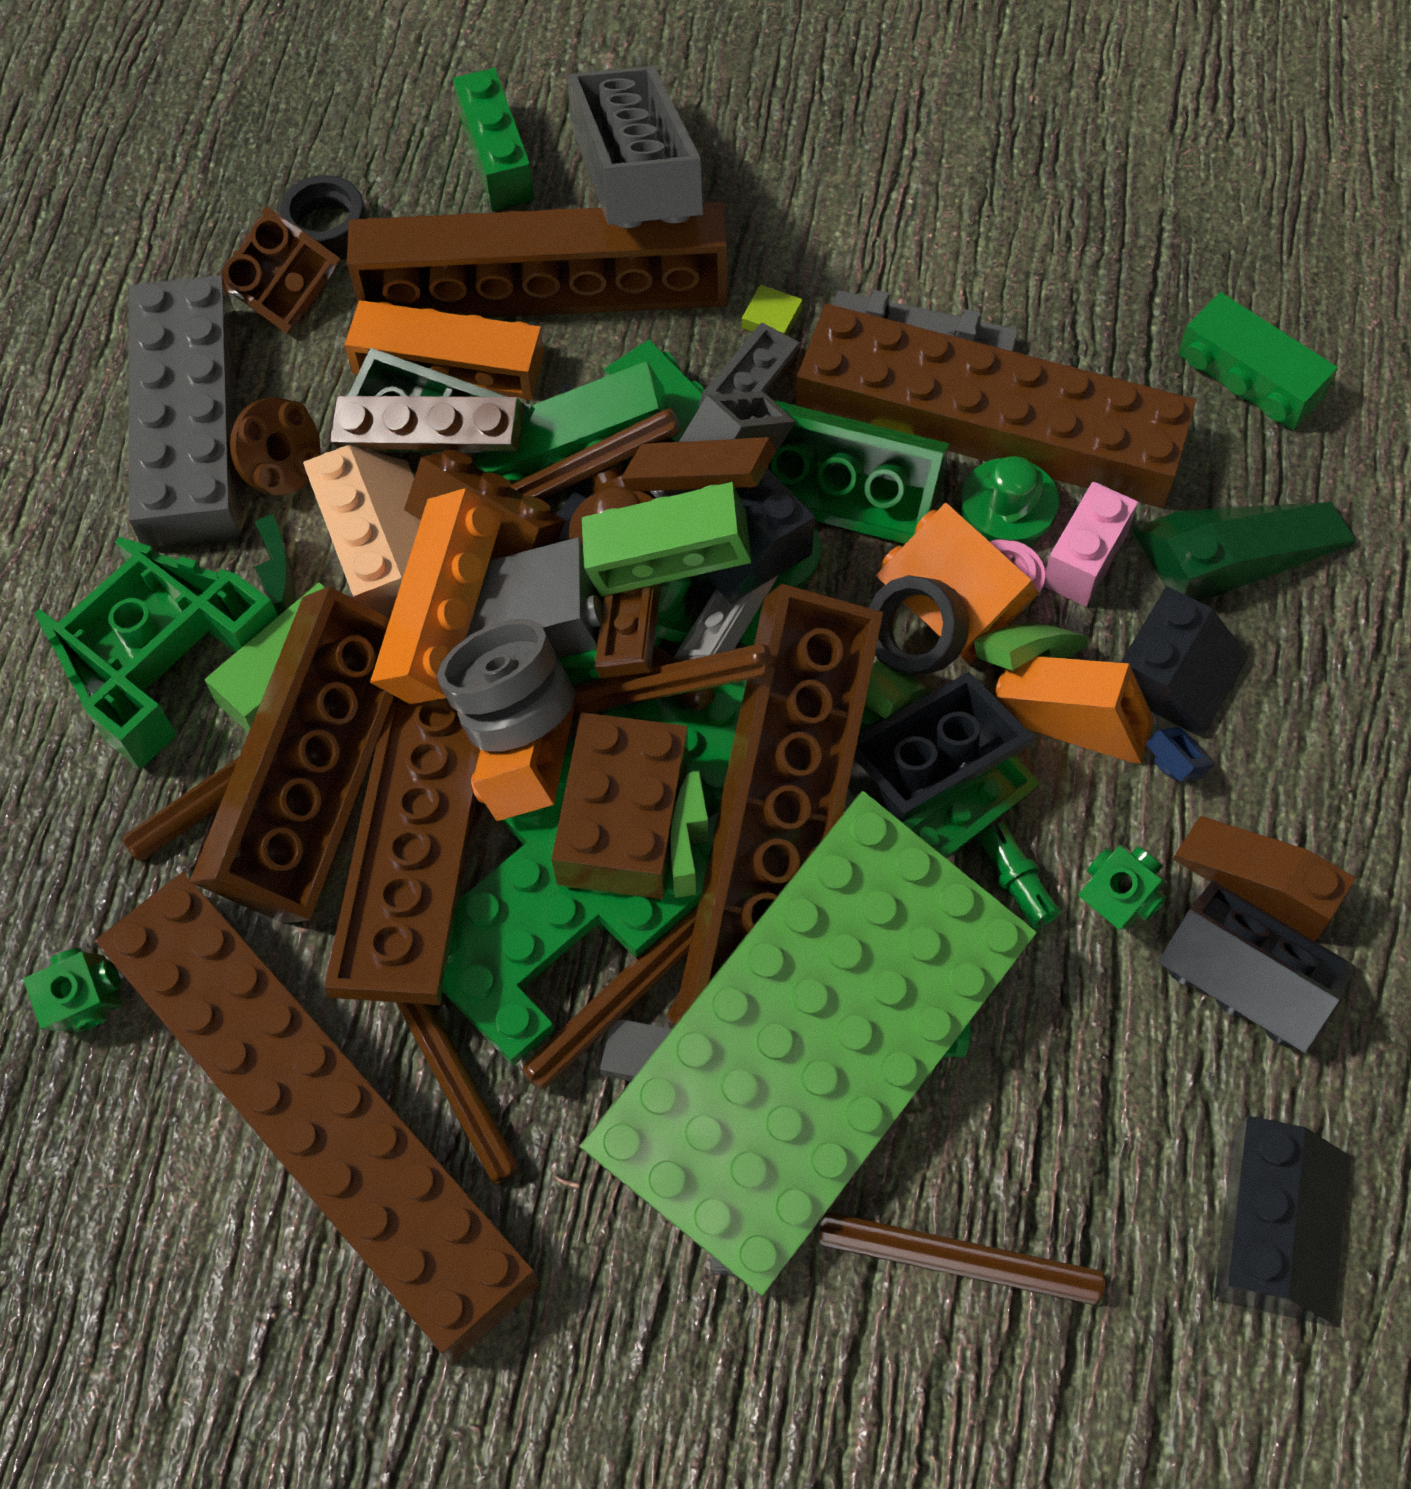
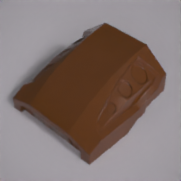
M265 206L261 212L263 217L259 216L251 229V233L246 234V240L239 250L234 251V256L221 269L223 272L221 275L229 293L288 335L325 286L341 262V259L304 231Z

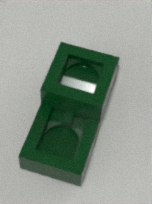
M271 514L254 521L271 559L254 566L266 596L271 599L279 616L296 602V590L289 553L274 515Z

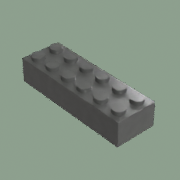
M655 66L567 74L571 127L607 224H615L621 228H633L640 226L643 221L662 219L668 223H681L687 221L690 216L703 215L701 158Z
M222 275L129 285V521L140 543L151 546L153 550L241 540L239 474L234 466L230 450L231 433L234 423L238 418L235 316Z

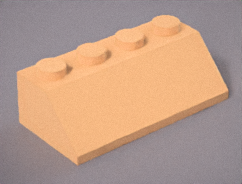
M347 445L304 461V467L354 599L390 618L421 522L420 519L404 510L414 480L408 462L352 445Z

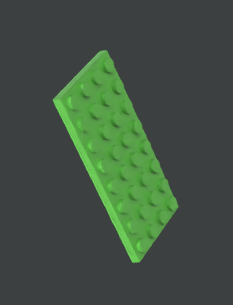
M862 791L579 1147L756 1293L763 1296L1037 932Z

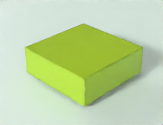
M760 284L742 316V329L754 332L762 322L788 336L802 310V299Z

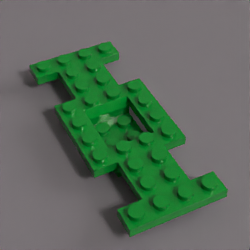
M763 602L739 640L746 647L752 646L755 643ZM747 680L713 687L715 700L701 712L695 711L690 707L683 711L670 697L613 708L604 714L606 716L687 726L689 757L685 778L689 772L699 771L708 818L709 842L690 845L695 869L696 895L675 898L671 861L664 900L559 886L556 884L551 859L575 739L566 746L554 805L500 820L523 843V846L458 900L442 991L512 1066H515L554 1031L553 1023L524 994L522 989L593 927L596 926L601 932L606 928L637 958L699 904ZM864 705L859 734L884 720L883 717L866 705Z

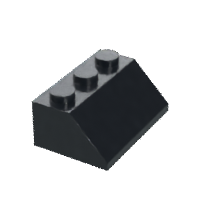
M968 671L861 732L858 735L848 789L855 797L864 791L898 820H905L1034 744V736Z
M1214 880L1209 883L1189 909L1158 963L1168 968V973L1177 982L1188 987H1199L1215 997L1217 1004L1229 1014L1236 1017L1246 1016L1262 1026L1267 1036L1276 1043L1288 1048L1296 1047L1304 1053L1340 1000L1355 968L1354 964Z
M1250 1115L1246 1116L1233 1133L1214 1301L1327 1326L1334 1324L1349 1161L1347 1153L1306 1127Z

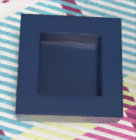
M1181 727L1159 729L1146 742V745L1156 755L1154 761L1158 768L1165 775L1179 782L1200 779L1215 765Z

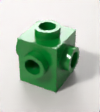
M1121 845L1114 852L1106 848L1088 868L1087 873L1092 878L1079 892L1078 896L1118 930L1128 931L1139 917L1148 921L1166 900L1167 896L1161 891L1168 882L1158 874L1164 865L1139 845L1133 852ZM1130 876L1132 887L1127 893H1123L1121 883L1125 877Z
M73 948L54 955L49 959L51 966L23 978L39 1027L42 1030L67 1031L71 1028L75 1032L88 1030L104 1023L107 1020L105 1013L123 1005L118 993V989L121 988V980L113 963L106 959L105 955L83 952L82 948Z

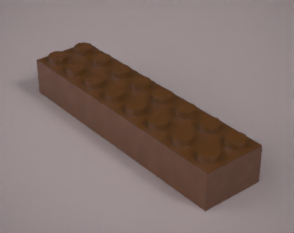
M702 202L703 215L690 216L685 222L668 223L662 219L643 221L640 226L633 228H621L615 224L608 225L602 208L350 219L348 225L347 267L357 304L359 300L375 303L388 302L395 306L416 309L429 308L443 313L464 316L477 315L483 318L722 307L727 306V244L724 202Z
M827 303L824 305L797 374L796 406L949 443V452L983 461L1009 456L1022 457L1044 470L1051 479L1089 489L1092 482H1096L1140 503L1162 509L1165 508L1197 401L1195 398Z
M781 584L764 598L754 645L765 644L769 646L771 655L776 658V665L771 667L768 676L746 681L676 1015H684L842 816L883 612Z

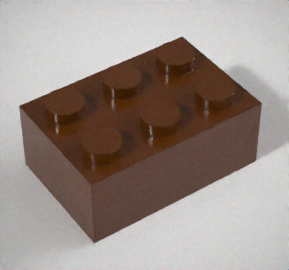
M581 712L551 859L557 885L664 900L671 861L672 820L677 798L685 780L689 757L687 726Z

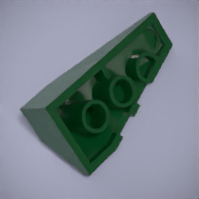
M373 348L369 349L348 396L507 397ZM522 402L524 409L519 443L535 410L532 405ZM368 449L373 452H444V450ZM456 450V451H459V452H462V453H515V452H516V451H470V450Z
M1332 502L1177 511L1136 526L1133 531L1164 586H1168L1199 602L1352 546L1355 542L1354 536Z

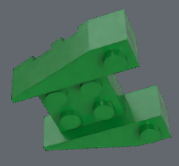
M119 537L114 542L124 557L125 563L58 623L40 608L34 614L60 660L63 670L72 683L83 708L109 745L141 770L177 736L176 731L159 704L146 695L144 691L207 632L236 653L274 621L278 614L271 599L236 573L224 569L215 572L200 567L195 560L180 556L179 559L171 558L154 552L151 546Z

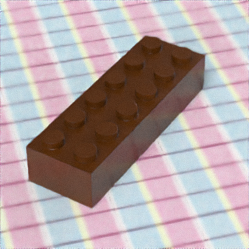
M331 586L302 597L190 883L281 923L309 921L311 919L394 695L370 683L390 618Z

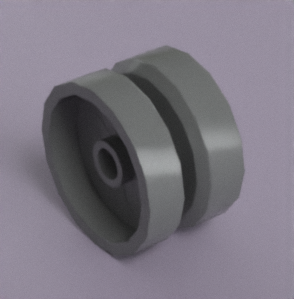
M511 619L499 622L471 634L450 651L441 662L437 674L439 685L451 707L458 711L457 714L461 725L471 743L483 751L502 752L522 747L543 737L562 722L573 707L576 695L561 662L556 660L557 655L542 625L530 619Z

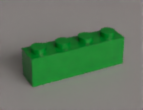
M645 361L532 405L535 408L534 413L518 445V451L515 453H474L476 467L486 473L498 474L509 480L512 485L663 410L669 409L664 387L649 363Z

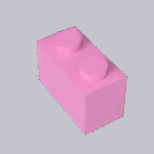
M1092 482L1049 556L1043 587L1087 607L1129 533L1138 501L1096 482Z

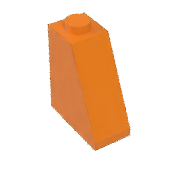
M1037 656L1013 671L1006 669L1005 674H1001L997 681V700L1027 730L1127 762L1142 763L1147 747L1146 742L1149 740L1155 720L1128 663Z

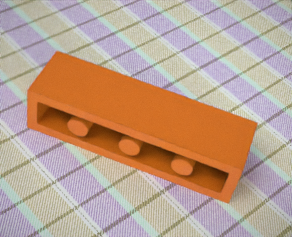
M361 300L358 302L344 344L353 374L359 373L369 349L373 348L504 396L533 400L545 357L540 326H533L524 322L512 323L485 319L477 315L464 316L443 313L429 308L416 309L395 306L388 302L375 303Z
M466 488L427 499L370 683L409 704L446 698L439 685L437 674L445 657L467 637L504 512Z

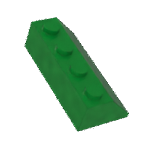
M773 400L796 422L767 468L815 516V521L906 544L916 534L915 529L919 521L928 512L933 510L950 444Z

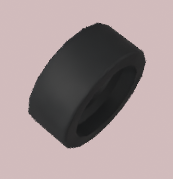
M331 175L308 177L292 185L283 195L278 209L281 217L304 231L341 260L347 257L349 220L367 219L362 195L353 183L339 176ZM337 207L350 212V215L342 224L330 230L320 232L309 231L298 226L305 215L319 208Z
M911 575L891 580L876 592L868 607L883 612L875 656L880 662L894 671L928 674L943 670L958 658L967 642L970 623L966 605L956 590L941 580ZM914 595H924L934 600L940 608L943 620L941 637L930 652L918 656L910 655L902 651L894 640L892 631L893 618L898 606L904 599Z

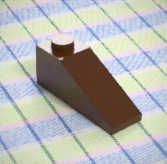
M1203 816L1198 818L1173 858L1174 861L1210 882L1214 880L1315 942L1356 879V877L1308 849Z

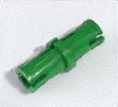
M998 823L996 826L998 829L997 833L993 826L979 835L977 842L983 847L999 873L1000 880H998L1000 887L1004 892L1010 891L1032 929L1041 927V919L1044 925L1049 924L1060 915L1061 910L1056 906L1037 875L1038 871H1040L1038 865L1033 859L1026 858L1011 834L1007 823Z

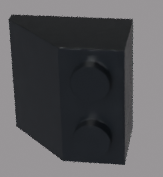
M768 468L757 487L736 488L747 514L751 563L704 573L708 580L731 604L812 555L815 516Z
M1166 586L1120 663H1128L1152 713L1203 738L1249 656L1213 608Z

